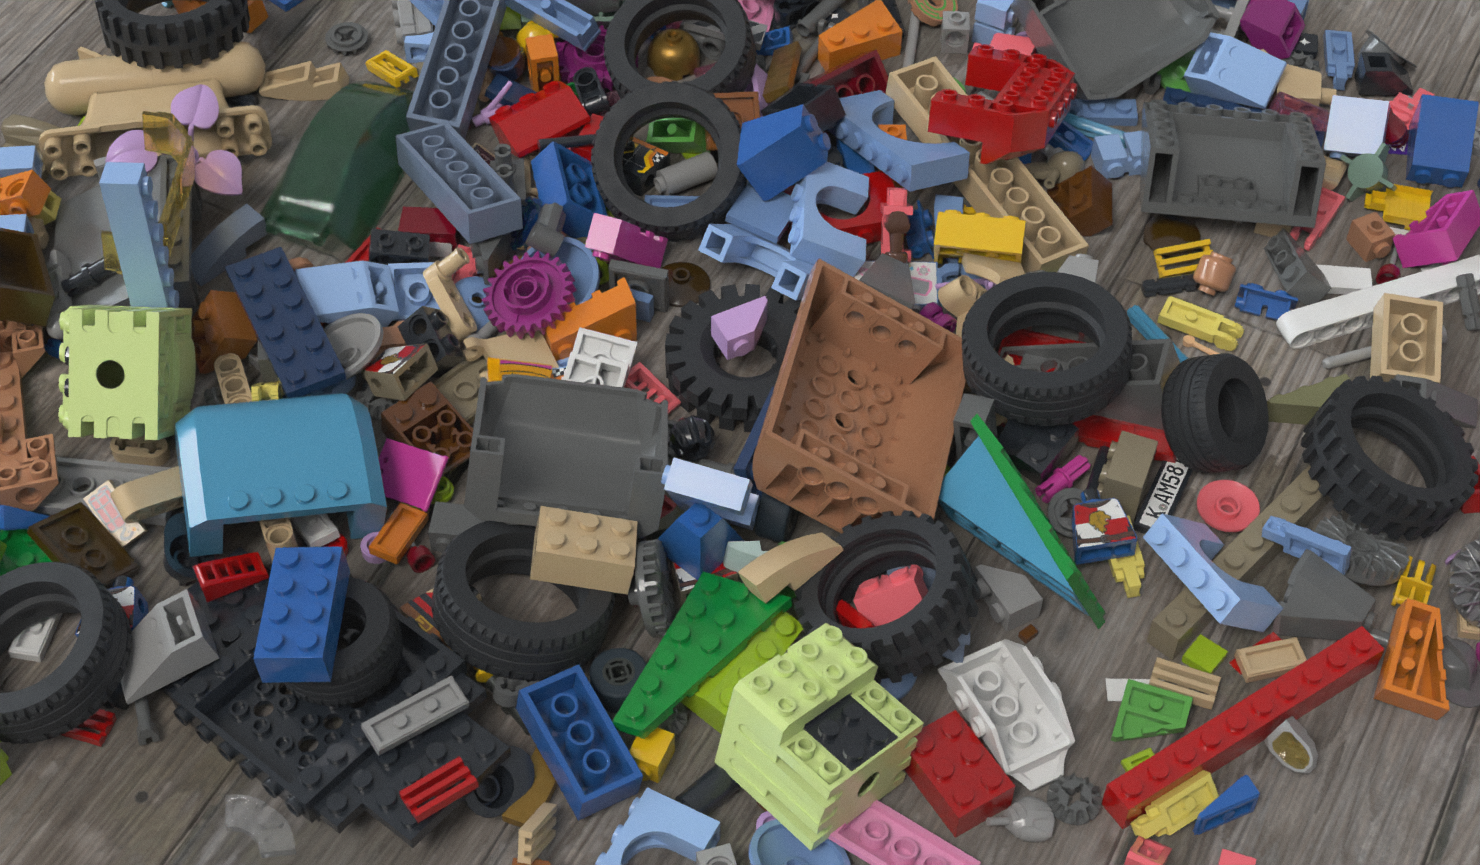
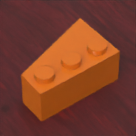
M875 0L819 35L817 59L824 70L827 71L861 53L876 49L881 60L898 56L901 53L902 30L882 0Z
M625 277L617 281L618 286L603 293L599 289L591 293L593 298L579 305H576L575 302L570 303L569 306L572 311L562 313L565 320H556L555 329L549 326L546 327V333L543 336L556 361L570 356L579 327L637 341L636 302Z

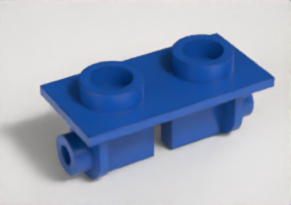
M917 200L918 209H913V215H907L911 224L910 229L906 233L908 249L911 250L913 258H921L923 254L930 253L932 259H934L935 234L930 229V226L934 225L933 217L930 210H924L920 200Z
M1254 283L1241 284L1235 308H1239V312L1260 316L1262 306L1267 307L1265 318L1277 321L1281 315L1291 311V309H1295L1298 298L1292 297L1282 290L1275 292L1264 290L1262 286Z

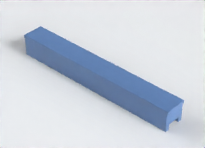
M505 0L507 7L584 52L601 33L592 15L566 0Z

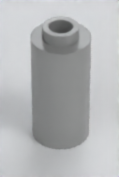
M704 152L658 170L656 178H654V185L658 193L671 196L714 179L718 168L713 156L709 152Z

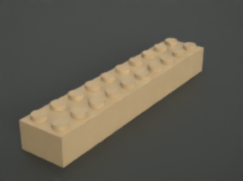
M936 56L889 73L886 95L894 100V108L922 143L955 142L970 152L968 178L954 181L953 183L977 213H987L995 218L1016 216L1020 220L1026 221L1021 258L1024 272L1042 269L1046 272H1058L1069 255L1087 254L1089 244L1019 158L1010 160L1000 159L991 164H980L983 142L928 132L931 99L938 91L952 89L957 91L958 94L968 96Z

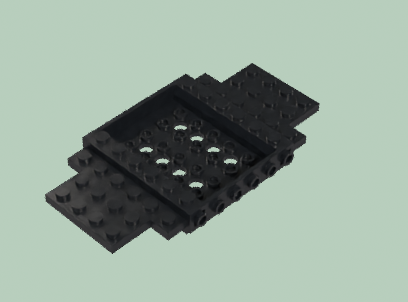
M239 547L234 552H232L228 557L248 553L241 547ZM254 565L247 567L249 572L255 571ZM264 565L270 578L271 570ZM241 569L235 571V574L242 573ZM269 578L210 602L206 601L199 581L187 590L204 610L219 659L160 689L172 699L176 708L173 713L180 723L184 726L189 724L193 726L201 740L206 744L214 743L219 753L227 761L235 760L249 779L257 778L261 781L263 788L271 797L276 799L279 796L285 801L286 807L296 817L303 815L311 823L315 820L318 822L323 820L340 834L362 812L367 811L409 846L414 848L474 790L419 823L400 798L399 791L459 756L463 760L464 765L469 768L471 775H474L477 779L478 785H480L512 755L509 746L468 717L487 698L486 689L469 678L466 667L467 662L454 651L447 648L436 634H428L421 629L414 618L410 616L406 618L399 613L394 604L393 607L403 638V654L391 682L368 696L367 703L362 707L353 708L349 704L326 706L306 702L294 694H281L280 689L284 686L283 682L262 683L253 657ZM340 629L338 641H345L347 643L346 647H348L360 637L362 632L355 629ZM452 675L469 701V707L378 756L363 732L361 723ZM264 704L273 706V711L268 716L258 717L255 715V711L259 706ZM339 717L343 720V724L336 730H328L324 727L326 721L330 718ZM308 739L318 741L317 748L311 752L299 750L300 745ZM462 779L454 785L450 786L446 789V791L462 783L463 781H465V779ZM433 796L432 798L418 805L417 808L435 799V797Z

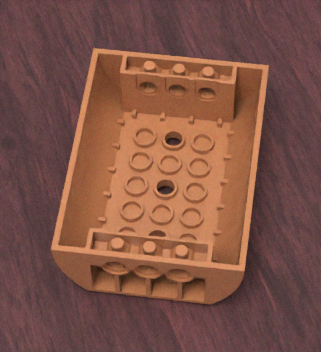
M819 258L808 277L755 449L752 470L757 489L841 534L843 533L842 528L848 524L854 527L863 523L862 518L871 515L873 519L882 517V512L893 511L895 516H901L903 510L913 511L916 518L925 513L932 516L934 520L954 433L953 420L961 403L966 381L963 371L962 338ZM848 376L855 380V384L849 380ZM836 419L843 423V427L838 425Z

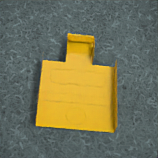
M1394 184L1397 187L1395 192L1386 188L1385 192L1373 190L1372 194L1366 193L1364 208L1384 211L1383 220L1385 222L1404 225V229L1410 230L1409 224L1413 221L1420 223L1427 217L1425 211L1430 208V199L1433 191Z

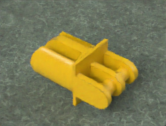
M1409 556L1403 575L1400 576L1393 592L1391 605L1395 606L1396 603L1401 605L1407 598L1427 604L1433 587L1432 581L1436 565H1430L1425 581H1422L1421 576L1425 561L1419 559L1412 577H1407L1413 557Z

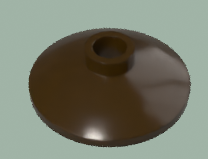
M674 262L661 268L668 270L670 306L683 307L690 300L698 304L699 295L710 290L709 276L698 265L689 262Z

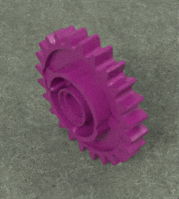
M603 25L599 27L601 33L585 52L562 39V42L556 43L561 82H574L573 76L579 69L591 67L597 72L602 87L613 91L614 84L608 73L604 58V39L607 30H604ZM637 54L636 61H635L637 68H638V60H639L638 54Z
M536 251L533 257H530L525 252L521 260L515 255L513 256L512 264L504 261L503 270H494L497 277L487 279L491 287L483 289L487 296L482 299L486 306L484 312L491 324L496 326L500 333L505 331L510 338L516 333L519 339H522L525 333H528L532 339L536 331H540L541 334L545 335L547 326L555 329L556 320H565L562 313L572 311L568 303L575 302L576 299L572 293L577 291L573 283L575 279L565 263L562 264L559 257L553 259L550 253H547L542 258L539 251Z

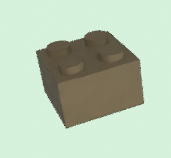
M1122 431L1118 442L1112 441L1107 455L1108 460L1103 465L1099 477V482L1101 483H1099L1097 490L1101 500L1117 499L1126 516H1130L1133 525L1150 476L1158 441Z

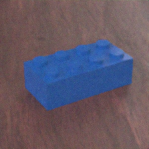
M342 546L283 547L275 549L253 657L262 683L331 682L350 569Z
M576 665L519 690L516 710L578 821L639 792L643 775L580 665Z

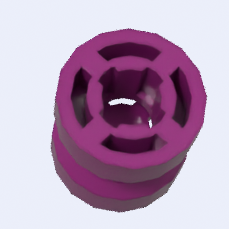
M936 302L928 303L919 312L920 315L952 333L957 326V320L950 314H944L942 307Z

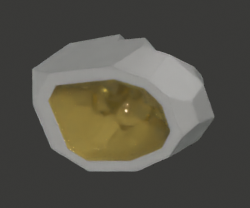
M1293 716L1286 719L1264 740L1269 751L1279 762L1294 772L1310 774L1317 767L1318 753L1315 742L1309 737L1307 730Z

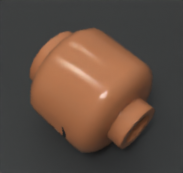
M1211 251L1210 255H1203L1193 275L1195 282L1200 284L1198 290L1215 296L1216 291L1226 292L1236 272V267L1231 264L1233 259Z

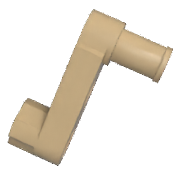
M457 247L442 261H435L425 269L423 276L438 306L448 319L447 324L452 334L461 343L467 336L477 330V325L452 280V275L470 262L467 253L462 248Z

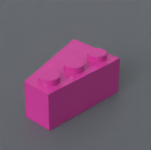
M1474 190L1446 194L1425 211L1427 215L1425 219L1420 223L1413 221L1409 224L1410 231L1405 235L1397 234L1392 238L1403 268L1435 263L1446 265L1458 260L1480 226V207Z
M594 213L585 247L593 251V257L599 258V260L606 262V264H610L611 259L660 268L668 239L654 235L655 233L646 231V233L640 232V227L624 220Z

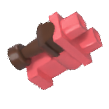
M887 187V203H880V212L883 214L881 254H886L906 264L907 262L911 263V250L903 249L904 234L907 233L911 225L907 215H913V206L907 203V189Z

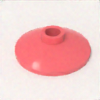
M1232 480L1210 482L1200 490L1197 497L1196 505L1201 518L1211 527L1224 532L1243 531L1260 512L1259 501L1253 491L1247 486Z

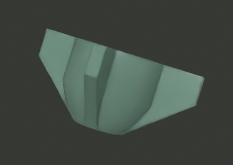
M1383 142L1375 154H1361L1353 160L1343 154L1340 157L1343 162L1349 165L1348 178L1353 184L1345 196L1348 200L1353 202L1365 192L1371 193L1373 190L1377 191L1382 187H1386L1394 192L1397 189L1394 184L1387 181L1389 170L1385 161L1389 147Z

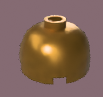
M681 29L662 30L649 43L647 65L657 77H665L673 81L683 80V75L690 73V76H692L699 68V46L694 37L687 31Z

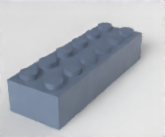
M444 0L406 115L410 131L448 122L465 140L506 11L505 0Z
M448 122L396 135L398 165L470 244L480 243L499 235H507L512 231L523 228L521 198Z

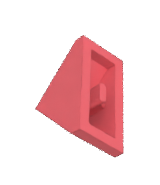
M1138 836L1127 854L1124 865H1165L1172 848L1150 838L1144 839V837Z

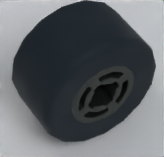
M763 492L755 519V534L758 537L772 541L787 542L795 528L799 511Z
M611 648L599 654L592 662L589 669L590 684L606 711L613 713L619 711L647 665L643 657L633 650Z

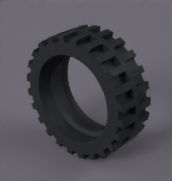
M95 0L107 48H110L111 53L116 57L121 55L123 61L129 64L135 61L137 66L144 68L148 65H154L155 69H164L165 66H174L175 69L183 68L184 64L193 63L195 66L202 64L204 59H216L222 50L228 52L234 48L233 42L239 43L244 38L243 32H247L249 29L250 14L247 0H201L207 3L194 10L168 16H150L139 13L148 7L171 0Z
M1373 375L1369 380L1365 376H1357L1353 381L1348 379L1342 382L1305 426L1303 431L1306 434L1301 438V446L1307 448L1303 452L1302 457L1304 463H1309L1311 466L1308 474L1312 480H1317L1321 485L1318 490L1323 497L1328 495L1335 502L1333 507L1338 512L1344 510L1352 516L1350 521L1356 525L1363 523L1369 526L1370 532L1377 535L1381 531L1386 532L1388 538L1398 540L1402 535L1405 536L1407 541L1416 540L1420 535L1422 538L1430 537L1444 526L1475 491L1474 486L1478 483L1479 476L1474 472L1479 467L1477 459L1471 458V454L1474 452L1472 444L1465 442L1463 438L1465 432L1461 426L1456 427L1452 423L1451 419L1453 417L1447 411L1442 412L1435 406L1437 402L1431 397L1425 399L1419 395L1418 389L1412 386L1408 389L1402 387L1400 381L1395 379L1385 382L1382 376ZM1352 427L1380 434L1399 446L1420 470L1426 488L1406 484L1379 468L1360 447Z
M903 510L901 516H895L893 511L882 512V517L876 519L869 515L862 518L863 523L852 527L851 524L843 527V533L838 537L830 536L829 538L842 546L843 551L795 591V595L799 600L794 603L795 611L799 616L798 620L805 633L808 635L825 623L839 628L842 631L843 637L855 647L865 650L867 657L878 666L874 678L878 684H881V680L889 678L892 683L901 682L902 676L909 673L916 677L924 673L922 668L926 665L933 663L937 666L944 661L941 655L948 649L954 652L960 646L957 639L961 634L968 635L972 628L969 617H977L979 610L975 600L980 599V590L976 584L978 580L954 533L949 532L946 524L938 520L935 523L932 516L922 513L919 518H916L913 511ZM918 565L936 570L932 586L925 597L902 617L872 628H850L839 624L836 612L839 601L847 602L864 581L884 571L903 566Z

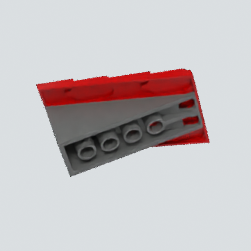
M1020 329L1002 340L998 355L1001 358L1009 355L1013 358L1014 366L1037 372H1056L1084 363L1096 354L1099 347L1094 342L1086 343ZM1171 339L1132 340L1131 370L1124 389L1112 403L1101 411L1072 423L1079 428L1078 442H1083L1090 447L1099 448L1100 446H1107L1110 448L1112 441L1118 442L1121 432L1126 431L1158 441L1154 460L1176 463L1177 457L1170 449L1165 437L1161 415V402L1165 383L1170 373L1180 363ZM1002 422L999 426L1005 427L1006 424Z

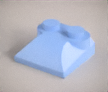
M434 262L388 264L399 313L392 321L406 320L421 306L440 309L423 276V271Z

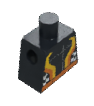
M633 136V140L629 142H634L635 150L624 152L622 161L623 174L634 194L643 196L655 186L654 178H656V172L671 166L670 152Z

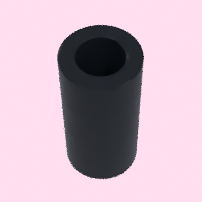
M715 764L675 798V801L708 816L739 790L741 786L723 768Z

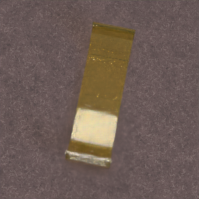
M143 111L145 150L170 154L178 163L160 221H158V223L163 225V245L168 247L170 256L181 222V210H185L195 178L194 142L192 141V136L188 135L184 126L172 113ZM102 230L101 238L105 270L116 271L118 274L123 275L112 232Z

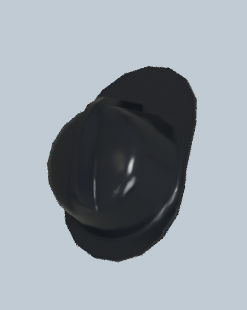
M178 513L168 520L163 533V565L165 571L171 577L178 580L179 586H184L188 582L197 579L193 566L215 560L214 554L190 557L185 514Z
M509 746L512 755L465 798L464 802L476 815L484 818L497 817L504 813L532 787L535 777L534 764L531 757L523 749Z

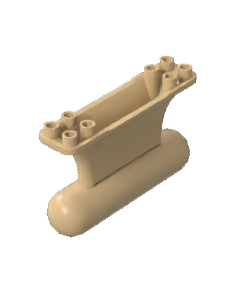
M233 42L234 48L228 52L222 50L216 59L211 60L207 58L202 60V64L195 66L193 63L184 64L183 68L175 69L174 66H165L164 69H155L154 65H148L146 68L139 67L135 61L130 64L123 61L121 55L118 57L114 55L70 60L55 64L48 72L44 82L48 101L54 109L62 114H86L79 126L50 129L40 135L39 148L47 172L56 180H64L69 176L78 175L94 176L97 171L93 160L106 157L112 143L120 135L131 130H142L150 133L153 145H159L170 154H176L180 147L188 145L189 125H181L174 120L171 114V103L178 93L199 84L208 86L214 92L219 105L218 118L211 128L200 129L194 126V148L198 151L199 157L206 159L207 155L215 150L229 151L236 157L250 154L255 156L264 155L272 146V135L266 111L262 107L255 105L230 108L225 100V97L242 96L255 92L263 83L265 63L259 50L248 42ZM156 151L157 156L162 155L160 152Z

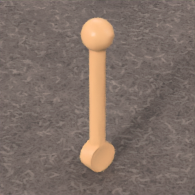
M1186 335L1183 338V345L1185 347L1193 346L1209 355L1220 354L1196 342L1195 338L1191 335Z

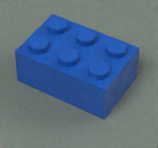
M552 141L531 161L538 199L541 207L544 204H552L554 202L563 206L566 218L562 232L576 239L588 237L594 213L607 216L604 201L593 177L591 161Z

